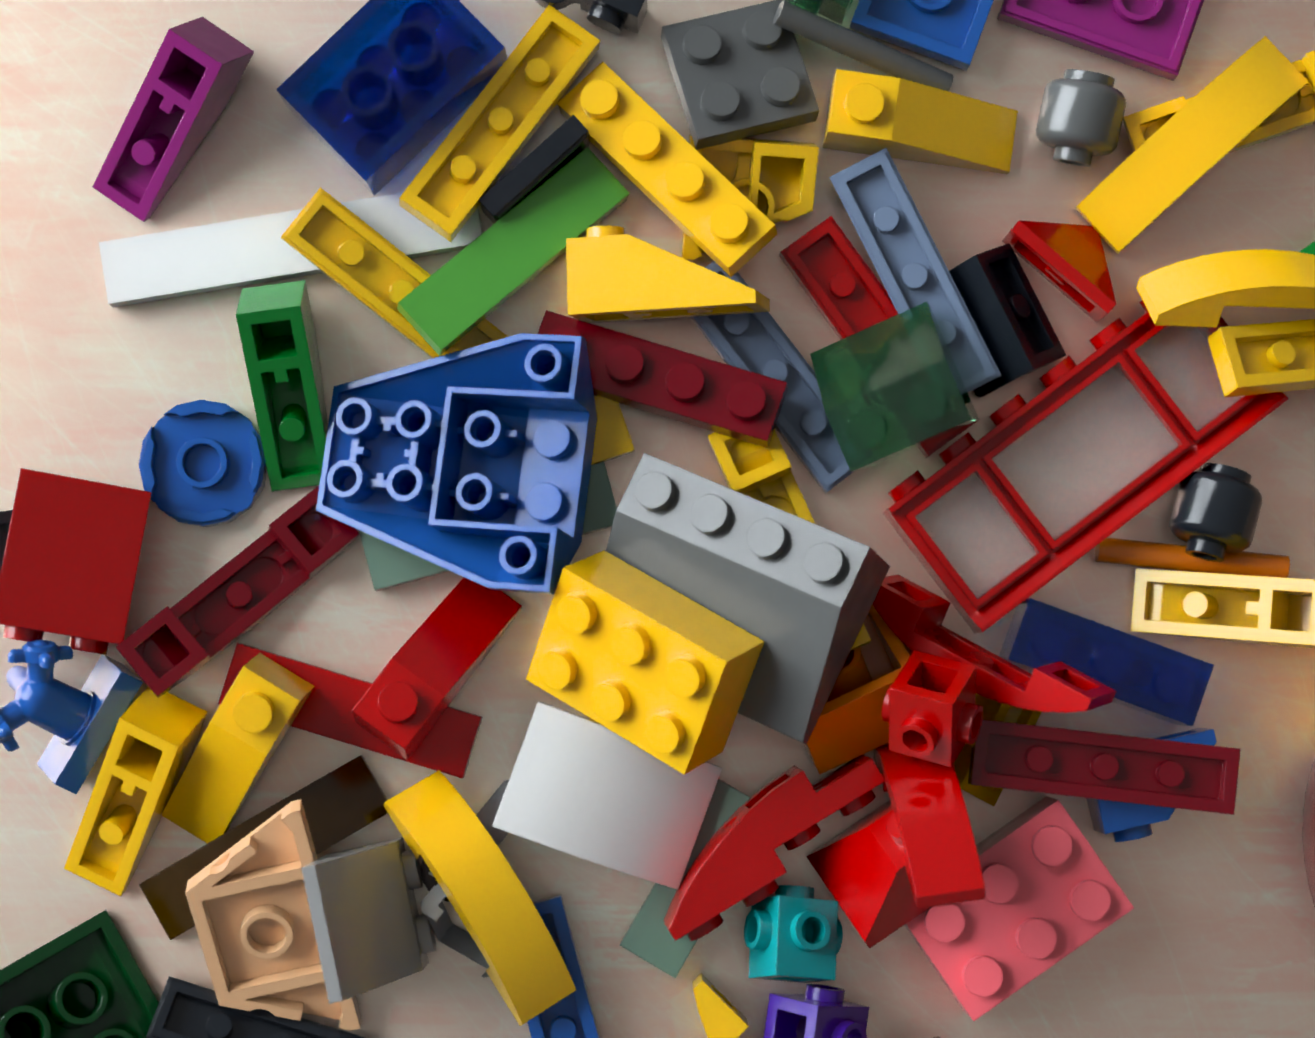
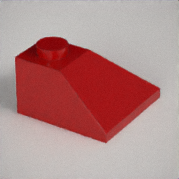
M890 800L806 856L869 949L929 909H917L905 867L904 846Z

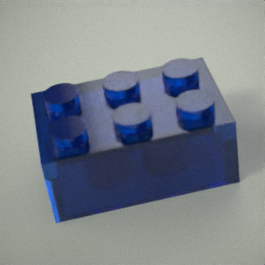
M369 0L286 79L276 91L287 108L375 196L478 97L506 61L507 54L505 47L459 0Z

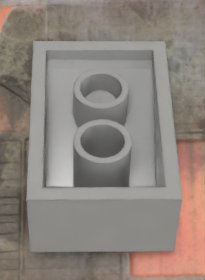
M403 837L328 853L301 868L329 1004L344 1001L422 971L429 963L427 953L436 951L435 934L427 916L424 914L419 915L414 889L423 887L419 859L415 858L412 851L405 850Z

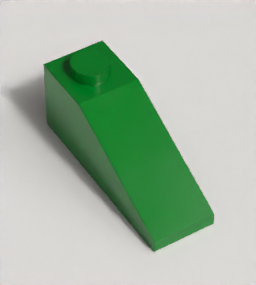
M301 280L242 288L236 311V319L271 491L317 486L320 484L328 421L317 339L306 281Z

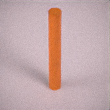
M1106 538L1095 546V561L1102 563L1202 573L1288 578L1290 570L1289 556L1242 551L1225 553L1223 562H1212L1188 555L1185 552L1186 545Z

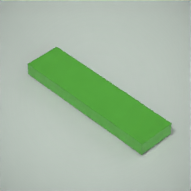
M587 147L399 301L397 310L434 351L441 356L566 251V238H580L586 235L587 228L598 225L622 205L630 193Z

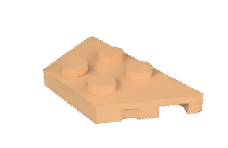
M301 799L291 801L190 878L187 882L185 894L219 1006L245 1011L263 1009L271 1012L276 1017L301 1021L302 1013L340 1020L339 1029L350 1031L361 1029V1012L356 996L331 1004L328 1001L301 869L318 859Z

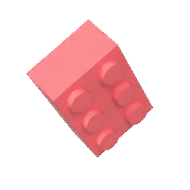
M1048 796L1044 797L976 845L985 885L986 899L930 907L904 925L963 1011L973 1021L980 1018L1134 909L1131 902L1058 799Z

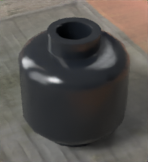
M1204 463L1200 466L1199 471L1192 472L1179 482L1169 527L1178 539L1187 543L1185 552L1188 555L1206 561L1223 562L1225 553L1242 552L1250 547L1262 505V496L1259 490L1250 484L1252 478L1250 474L1228 465Z

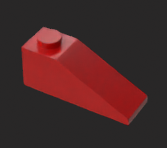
M463 578L391 658L352 709L355 722L404 759L408 760L521 611L522 605L500 590H491Z

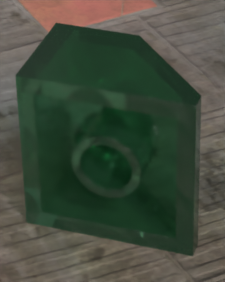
M924 302L810 354L825 413L851 472L867 469L979 420L929 302Z

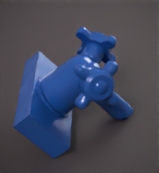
M48 640L29 641L22 646V649H13L8 653L9 663H27V668L24 666H14L7 672L6 680L15 691L14 700L0 708V743L3 744L7 751L12 752L20 748L13 737L14 733L12 731L28 721L54 734L37 765L55 785L77 794L116 729L119 718L128 709L143 682L124 664L102 654L82 689H76L53 678L55 663L59 660L72 659V648L69 646H58L56 643Z

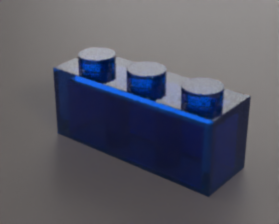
M1027 598L1016 607L999 657L1030 672H1033L1034 668L1061 661L1116 690L1117 692L1112 702L1172 724L1183 726L1194 725L1214 667L1211 663L1032 598Z

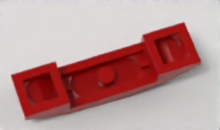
M898 574L885 577L873 602V606L888 627L911 651L916 650L977 666V694L1003 704L1041 712H1082L1112 703L1117 692L1116 690L1061 661L1034 668L1031 674L942 626L951 602Z
M889 744L873 749L876 766L885 780L882 783L884 792L889 794L903 842L905 867L917 909L986 899L978 852L953 765L952 767H947L889 751Z

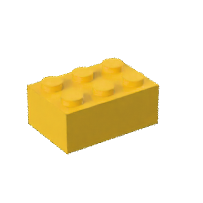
M603 550L563 567L526 680L685 775L723 752L765 641Z

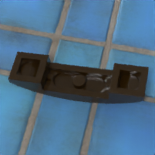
M363 755L358 756L139 884L169 939L172 940L195 926L185 894L188 880L291 801L302 800L316 854L321 853L386 815L388 812L383 804L388 799Z

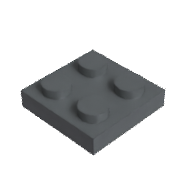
M783 0L765 2L662 27L661 41L696 150L817 120L819 108L795 35L773 24L775 13Z

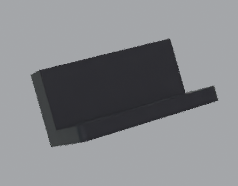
M1010 243L977 254L949 270L1001 373V377L973 390L977 397L986 396L1010 382L1066 356Z

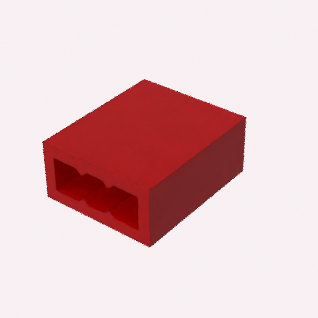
M21 468L0 573V624L5 625L3 637L29 642L43 640L44 632L70 636L68 646L72 649L107 655L109 643L120 644L124 641L152 492Z

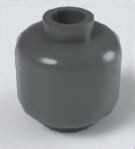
M1067 69L1064 71L1063 78L1053 80L1046 85L1036 135L1044 145L1055 148L1053 160L1070 165L1089 167L1092 156H1104L1116 150L1126 107V99L1122 92L1114 88L1115 79L1113 77L1092 71Z

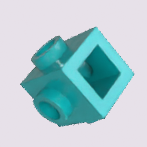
M780 885L775 891V896L767 897L752 905L744 925V940L746 946L750 949L748 978L800 983L836 980V955L841 948L843 939L842 925L838 919V901L814 899L813 887Z

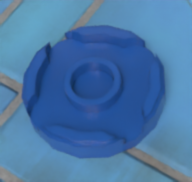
M206 400L179 404L163 414L165 416L159 419L154 427H151L143 439L139 459L143 488L145 491L152 492L151 500L156 503L158 508L180 523L202 527L232 522L249 510L264 489L267 476V466L260 433L251 420L227 404Z

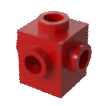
M914 650L894 682L889 686L882 705V720L889 722V751L918 758L926 762L952 767L966 743L970 745L975 743L982 726L983 707L976 705L977 666Z

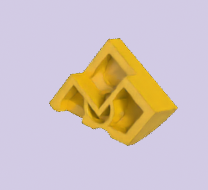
M689 134V143L695 148L692 136ZM744 138L697 150L774 224L782 220L789 221L813 211L819 147L814 143ZM683 232L681 257L687 260L702 257L701 254L704 251Z

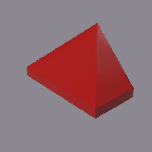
M1019 220L1002 240L1005 244L1010 243L1018 256L1096 323L1115 307L1116 300L1101 237L1092 226Z

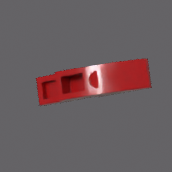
M861 755L814 784L810 783L802 769L794 765L766 784L740 806L711 837L693 861L678 890H676L663 920L673 939L676 941L687 935L690 941L697 940L720 926L724 921L720 913L742 900L744 905L749 907L774 893L779 888L775 879L787 873L774 849L784 844L788 851L793 850L818 835L821 829L817 823L837 810L844 817L871 803L876 798L872 789L885 782L873 759Z

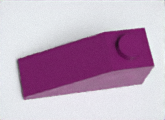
M204 17L170 28L92 187L144 222L150 219L228 105L254 51Z

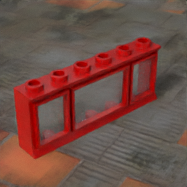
M1141 300L1139 303L1146 311L1143 316L1128 327L1119 317L1089 340L1096 349L1089 357L1077 365L1069 355L1039 378L1046 389L1035 398L1026 403L1021 395L1017 394L989 416L996 427L977 442L967 432L938 454L945 463L944 467L928 479H925L917 470L888 492L895 504L883 512L884 516L974 633H982L1289 399L1283 392L1224 397L1207 339L1218 328L1229 326L1222 316L1217 327L1155 326L1143 300Z

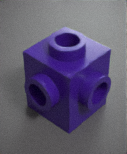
M806 984L805 994L770 993L764 1038H867L866 1028L869 1007L844 1001V989L822 984Z

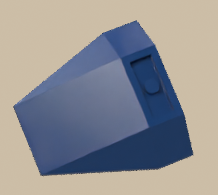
M520 333L334 386L316 511L491 590L553 595L562 569L570 565L582 542L597 424L586 339L583 336Z

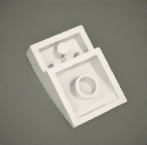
M540 701L536 705L492 827L593 863L678 890L722 767L705 762L684 775L601 724Z

